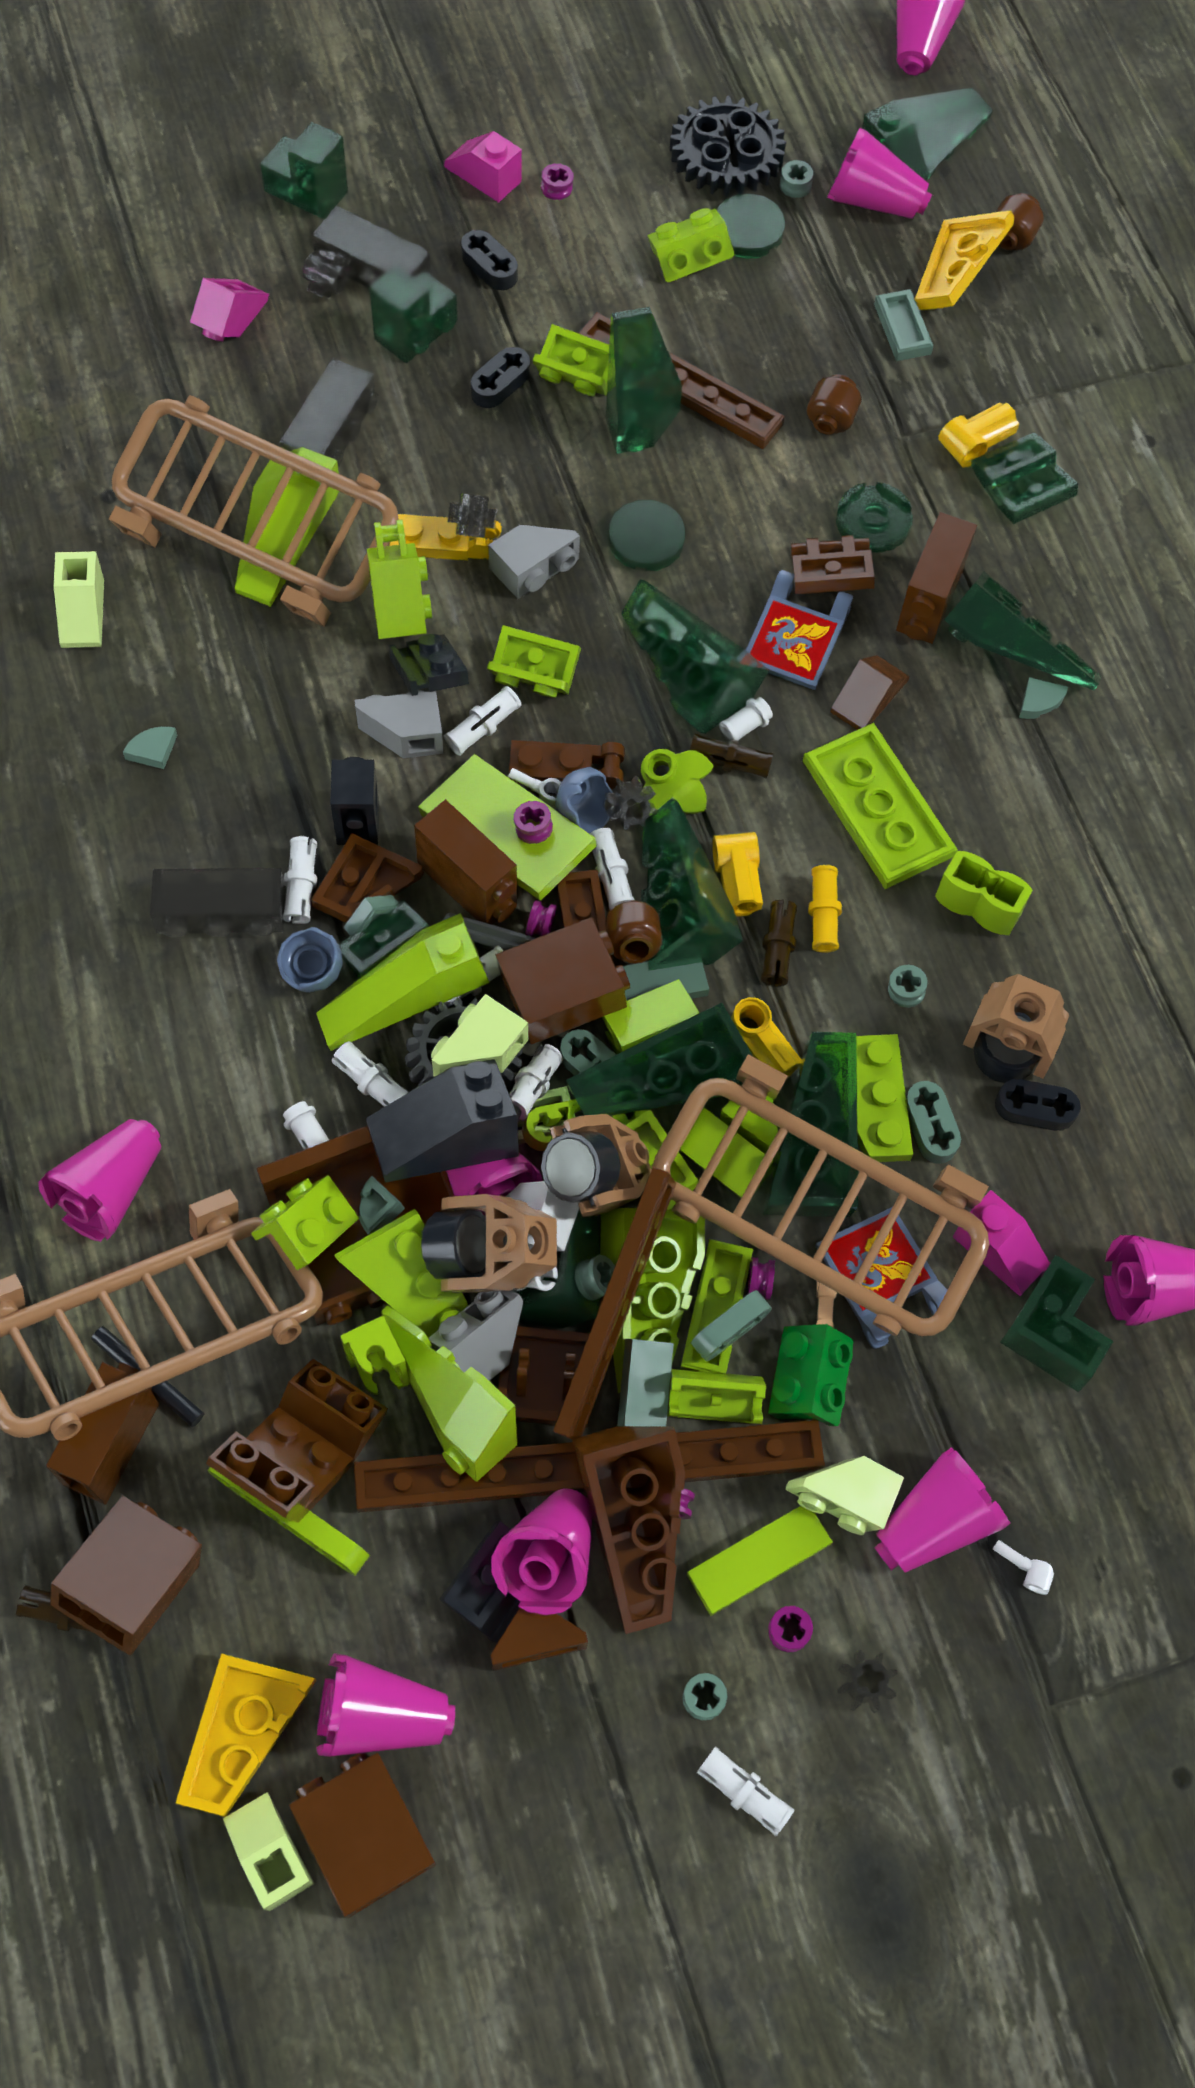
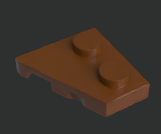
M352 833L311 899L312 907L347 923L365 897L395 896L422 878L424 874L423 866Z

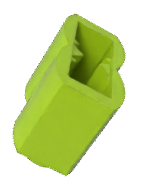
M957 851L943 874L935 897L947 909L957 914L973 916L975 921L985 929L1000 935H1010L1033 890L1020 877L1006 871L994 870L980 856L966 851Z

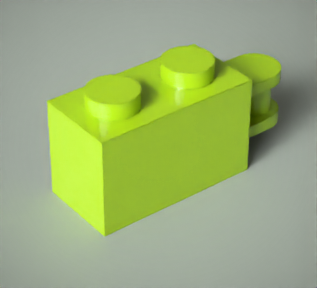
M402 519L396 520L394 525L381 526L380 522H375L374 529L377 547L367 548V557L379 639L426 634L425 619L432 618L430 595H422L421 581H428L425 556L418 557L415 543L406 544ZM384 542H399V545L383 546Z

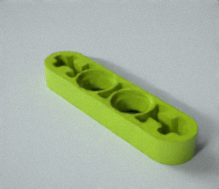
M210 1467L208 1469V1472L227 1488L348 1573L356 1576L370 1555L363 1548L311 1511L299 1523L285 1519Z

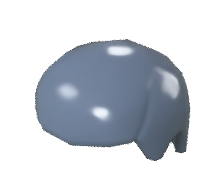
M592 767L572 771L566 775L557 791L556 811L589 834L594 830L603 828L610 819V814L605 809L604 804L608 797H613V792L606 783L605 774Z
M315 927L293 933L281 944L277 957L282 978L293 988L308 993L328 988L337 980L343 965L342 952L334 937Z

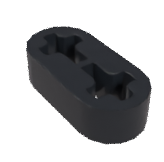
M472 230L463 236L461 241L462 260L488 286L501 291L508 290L517 283V260L493 236L482 230Z
M518 347L505 348L472 376L471 397L476 405L482 408L496 407L527 381L530 375V358L526 351Z
M1023 1079L1007 1081L1001 1087L995 1099V1108L1004 1120L1054 1131L1068 1129L1075 1122L1081 1110L1080 1100L1073 1091L1060 1086ZM1012 1093L1020 1095L1019 1099L1023 1102L1020 1109L1013 1107V1101L1010 1100ZM1055 1101L1062 1102V1109L1066 1111L1063 1117L1056 1116V1109L1052 1107Z

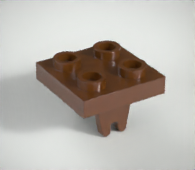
M517 1327L510 1362L500 1372L498 1390L515 1405L516 1421L556 1425L590 1333Z

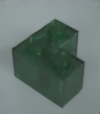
M314 122L308 125L296 141L283 136L260 163L265 192L324 220L348 193L343 136Z
M396 265L370 286L374 340L406 364L417 354L424 353L435 339L441 334L449 332L458 321L457 295L425 271L414 279Z
M1055 1255L1043 1271L1000 1343L1079 1392L1092 1379L1114 1342L1074 1317L1075 1312L1095 1279Z

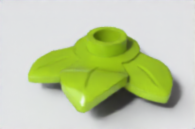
M657 749L647 754L641 764V774L646 782L641 793V800L648 815L656 822L662 823L669 816L673 808L687 814H697L705 811L707 795L700 779L706 777L714 768L711 761L702 753L693 750L675 754L667 749ZM661 765L669 767L667 774L663 776L655 774L657 767Z

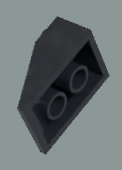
M495 1059L475 1061L451 1067L366 1118L368 1131L385 1182L519 1156L517 1113Z

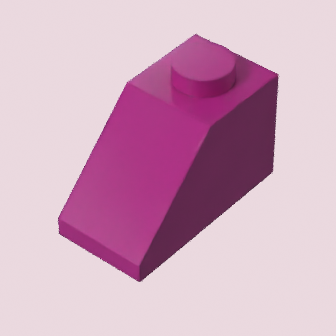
M493 131L466 141L444 161V167L495 201L500 202L522 182V149Z
M203 278L190 322L203 328L202 334L213 340L224 341L225 337H240L266 304L269 294L236 279Z
M990 1190L983 1197L982 1201L970 1211L983 1222L988 1232L989 1248L982 1264L1021 1296L1049 1266L1050 1262L1026 1220ZM958 1226L953 1238L966 1250H969L971 1237L968 1232Z

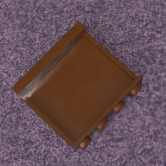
M367 1126L256 1168L270 1207L280 1200L284 1204L287 1203L290 1199L286 1193L304 1179L308 1178L313 1184L329 1175L358 1217L360 1216L361 1191L371 1176L404 1206L405 1209L394 1220L415 1209L423 1223L426 1224L427 1220L436 1212L453 1211L442 1210V1198L454 1196L446 1171L385 1182ZM359 1219L308 1264L323 1291L322 1304L316 1314L313 1315L317 1325L325 1322L327 1325H335L349 1319L353 1315L352 1311L367 1305L370 1308H377L387 1304L334 1256L368 1236Z

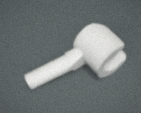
M514 768L511 769L508 775L509 778L531 788L532 791L539 794L540 800L556 810V798L547 794H557L561 784L558 779L548 778L542 782Z
M998 1540L993 1550L1020 1569L1027 1571L1023 1584L1024 1587L1035 1593L1047 1595L1054 1576L1050 1564L1041 1560H1030Z

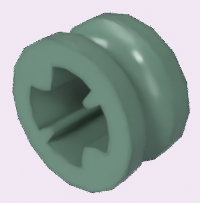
M800 160L786 163L781 173V191L792 198H800L809 194L814 172L812 167Z
M902 965L894 969L890 975L888 993L893 1002L907 1008L920 1004L925 997L928 980L926 974L914 965ZM903 979L910 980V984L914 986L913 992H906L905 987L901 986Z
M598 1255L591 1260L586 1259L577 1264L575 1281L579 1291L586 1299L596 1300L605 1295L615 1269L611 1259L605 1255Z
M709 1673L698 1674L692 1677L684 1688L682 1695L683 1705L687 1713L693 1718L701 1721L711 1720L717 1717L724 1709L727 1701V1689L722 1680L716 1675ZM704 1684L711 1685L714 1688L712 1696L718 1700L715 1708L712 1709L710 1704L706 1706V1710H701L695 1706L697 1697L692 1694V1689L698 1685L700 1690H702Z

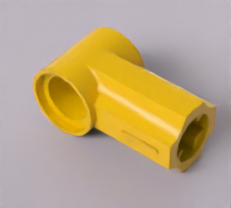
M999 402L968 420L965 416L955 417L940 431L938 440L963 468H967L979 461L989 447L1015 434L1019 423L1016 419L1015 410L1008 403L1002 404Z
M756 832L714 835L712 840L713 861L716 872L721 875L726 913H732L735 916H747L755 911L762 910L763 900L758 875L760 856Z
M748 997L742 999L735 1006L727 1026V1034L731 1042L738 1047L744 1048L747 1054L788 1077L802 1066V1059L772 1021L771 1010L763 1000ZM740 1019H753L757 1023L758 1028H747L741 1023Z

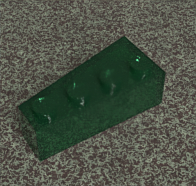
M812 1031L805 1045L789 1113L858 1150L856 1033ZM789 1132L787 1133L777 1155L762 1215L785 1214L820 1149ZM827 1154L794 1216L835 1217L858 1176V1170ZM858 1195L846 1217H851L857 1210Z

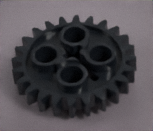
M714 96L712 97L711 105H707L704 101L699 100L698 110L688 106L686 115L679 114L677 124L672 126V135L670 137L671 162L677 163V173L686 172V182L697 179V189L709 185L710 194H714L718 188L723 189L725 196H729L731 189H736L737 193L742 196L744 187H749L753 192H756L758 182L766 186L769 185L770 176L777 177L778 168L783 166L786 141L783 140L784 129H778V119L769 120V110L757 112L758 103H754L750 107L745 106V98H741L737 104L732 103L730 96L726 97L725 103H720Z

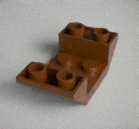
M313 1358L288 1382L280 1404L273 1413L246 1438L236 1431L208 1457L206 1464L285 1519L299 1523L350 1469L386 1415L388 1408Z

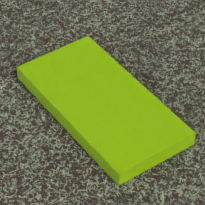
M874 723L804 754L803 763L884 889L954 857L958 849Z
M475 754L418 806L420 815L425 817L446 799L517 864V885L540 901L597 846L595 837ZM528 801L542 802L551 812L553 831L545 841L536 844L523 842L518 837L513 820L516 809ZM533 819L526 821V823L531 822L534 826L540 824V821L535 822Z

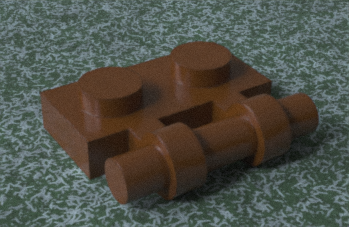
M853 535L841 536V540L818 541L817 537L806 538V542L791 543L795 594L874 589V569L869 538L854 539Z

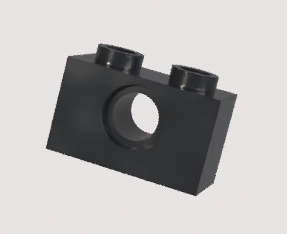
M361 757L332 760L330 805L337 845H345L352 833L378 845L379 795L374 760H365Z

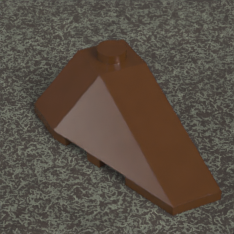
M616 1426L573 1439L583 1485L591 1507L593 1521L625 1634L671 1621L677 1567L675 1564L676 1542L681 1526V1517L679 1516L681 1490H684L685 1470L675 1428L673 1426Z

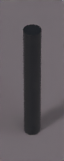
M104 1326L95 1331L91 1340L118 1364L122 1362L141 1371L129 1348ZM167 1380L152 1386L151 1392L188 1425L194 1427L201 1421L204 1412Z

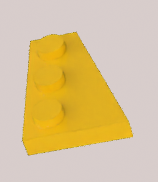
M1011 210L943 220L915 297L919 310L952 307L955 305L1014 225V216Z
M221 1654L176 1804L226 1817L317 1680L313 1677Z

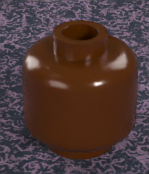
M1020 193L1004 198L996 211L1011 210L1014 216V225L998 245L1005 250L1017 251L1029 247L1044 221L1043 211L1039 202L1029 194Z
M835 374L822 378L817 382L806 409L808 418L814 424V427L823 434L831 435L845 432L850 429L862 400L861 394L854 381L849 377Z
M627 901L615 906L608 913L605 926L614 949L613 956L622 962L636 964L653 958L659 952L663 941L659 915L651 905L642 901Z

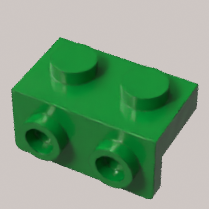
M828 1324L784 1326L768 1414L777 1419H817L828 1426H839L842 1408L845 1404V1390L849 1367L853 1357V1339Z

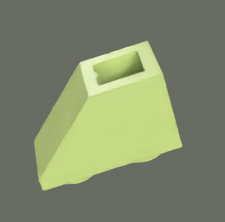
M96 551L55 552L54 595L61 648L102 647L104 577Z
M485 994L477 1005L471 1003L463 1011L458 1020L459 1027L451 1037L444 1036L434 1047L431 1054L433 1077L451 1067L495 1059L500 1073H503L528 1041V1022Z
M862 1456L845 1460L790 1480L785 1490L798 1496L797 1502L802 1507L819 1514H823L826 1511L839 1518L837 1524L843 1529L857 1535H864L865 1532L883 1530L885 1528L904 1477Z
M268 1792L223 1818L238 1859L264 1910H273L314 1884Z

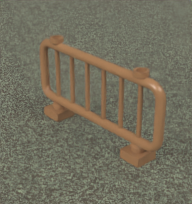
M191 395L188 396L185 404L178 400L167 398L157 400L149 405L130 437L111 479L112 489L117 499L131 507L129 512L115 506L109 517V520L122 533L155 548L162 535L151 523L153 518L299 585L301 586L300 591L287 585L280 600L289 611L325 627L331 615V612L322 602L323 597L331 601L344 603L353 601L362 595L371 581L367 553L350 584L340 587L325 581L324 578L363 502L381 511L383 515L381 526L394 525L396 520H399L398 511L393 501L386 495L378 492L381 484L377 480L366 474L359 473L356 481L217 419L207 414L210 409L209 405ZM164 415H173L185 422L147 496L144 497L129 489L127 483L129 475L159 418ZM193 424L219 437L179 513L155 502L154 499ZM228 440L252 451V454L213 529L187 516L225 441ZM261 455L287 468L249 543L246 544L221 531ZM296 471L321 484L283 559L280 560L255 547L293 472ZM329 486L355 498V501L317 576L289 563ZM374 537L369 548L377 547L376 537ZM384 542L383 546H388L390 542Z
M749 1054L736 1077L737 1080L743 1082L742 1086L724 1078L708 1079L698 1084L689 1095L658 1150L652 1168L655 1167L670 1174L672 1162L703 1107L711 1097L723 1096L740 1105V1108L694 1190L692 1191L675 1182L676 1187L671 1197V1200L676 1202L672 1209L673 1213L693 1224H696L701 1216L877 1314L873 1324L888 1334L897 1336L902 1328L909 1333L921 1337L934 1336L948 1327L976 1277L989 1248L988 1232L983 1222L964 1208L968 1206L973 1209L982 1201L989 1186L948 1164L939 1173L933 1185V1188L942 1192L941 1195L932 1192L765 1099L766 1096L774 1100L776 1099L788 1076ZM749 1110L780 1127L737 1207L731 1213L702 1197L701 1194ZM789 1132L820 1150L772 1236L742 1219L741 1216ZM827 1154L858 1170L859 1174L812 1258L781 1241ZM868 1176L899 1193V1196L854 1280H851L824 1265L821 1261ZM908 1198L939 1215V1218L893 1303L861 1284ZM947 1221H950L968 1232L971 1237V1245L935 1314L929 1318H921L903 1309L902 1306Z
M231 1189L189 1205L190 1234L194 1240L28 1307H25L23 1286L16 1274L0 1280V1338L11 1335L46 1399L50 1410L34 1417L20 1418L12 1412L0 1390V1429L13 1437L22 1438L41 1435L51 1430L56 1440H67L75 1436L82 1428L79 1418L268 1336L273 1335L276 1342L280 1345L288 1344L300 1335L302 1328L299 1323L315 1315L320 1308L323 1298L320 1283L308 1265L299 1270L295 1268L271 1233L264 1236L270 1240L304 1292V1299L300 1303L279 1311L236 1244L237 1241L252 1236L251 1232L260 1226L263 1221L260 1217L239 1221L238 1200ZM225 1246L228 1247L271 1315L238 1330L194 1261L195 1258ZM183 1263L187 1265L228 1334L196 1348L192 1345L151 1277ZM143 1280L185 1350L184 1353L151 1367L108 1295ZM97 1298L101 1300L141 1371L109 1385L104 1384L64 1313ZM53 1316L59 1322L96 1388L95 1391L62 1405L56 1399L19 1331Z

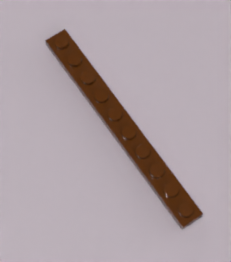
M819 1420L676 1433L685 1470V1482L814 1471L823 1469L825 1466ZM573 1442L515 1447L477 1482L466 1472L461 1475L455 1472L448 1465L443 1454L354 1462L358 1513L552 1495L560 1489H573L578 1492H585Z

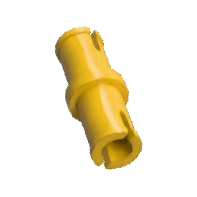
M819 865L811 870L813 877L812 901L808 905V913L813 917L812 949L816 952L828 953L839 949L838 916L842 913V904L838 901L837 867Z

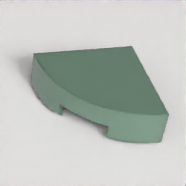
M1029 677L1019 718L1035 719L1039 718L1042 714L1057 709L1061 705L1068 687Z
M155 727L139 733L125 747L123 751L125 760L164 769L177 738L176 728Z
M393 895L365 897L343 928L352 938L365 935L370 932L367 928L368 925L381 916L388 920L399 908L400 904Z
M373 1176L368 1179L362 1188L359 1220L368 1235L391 1223L405 1209L401 1202Z

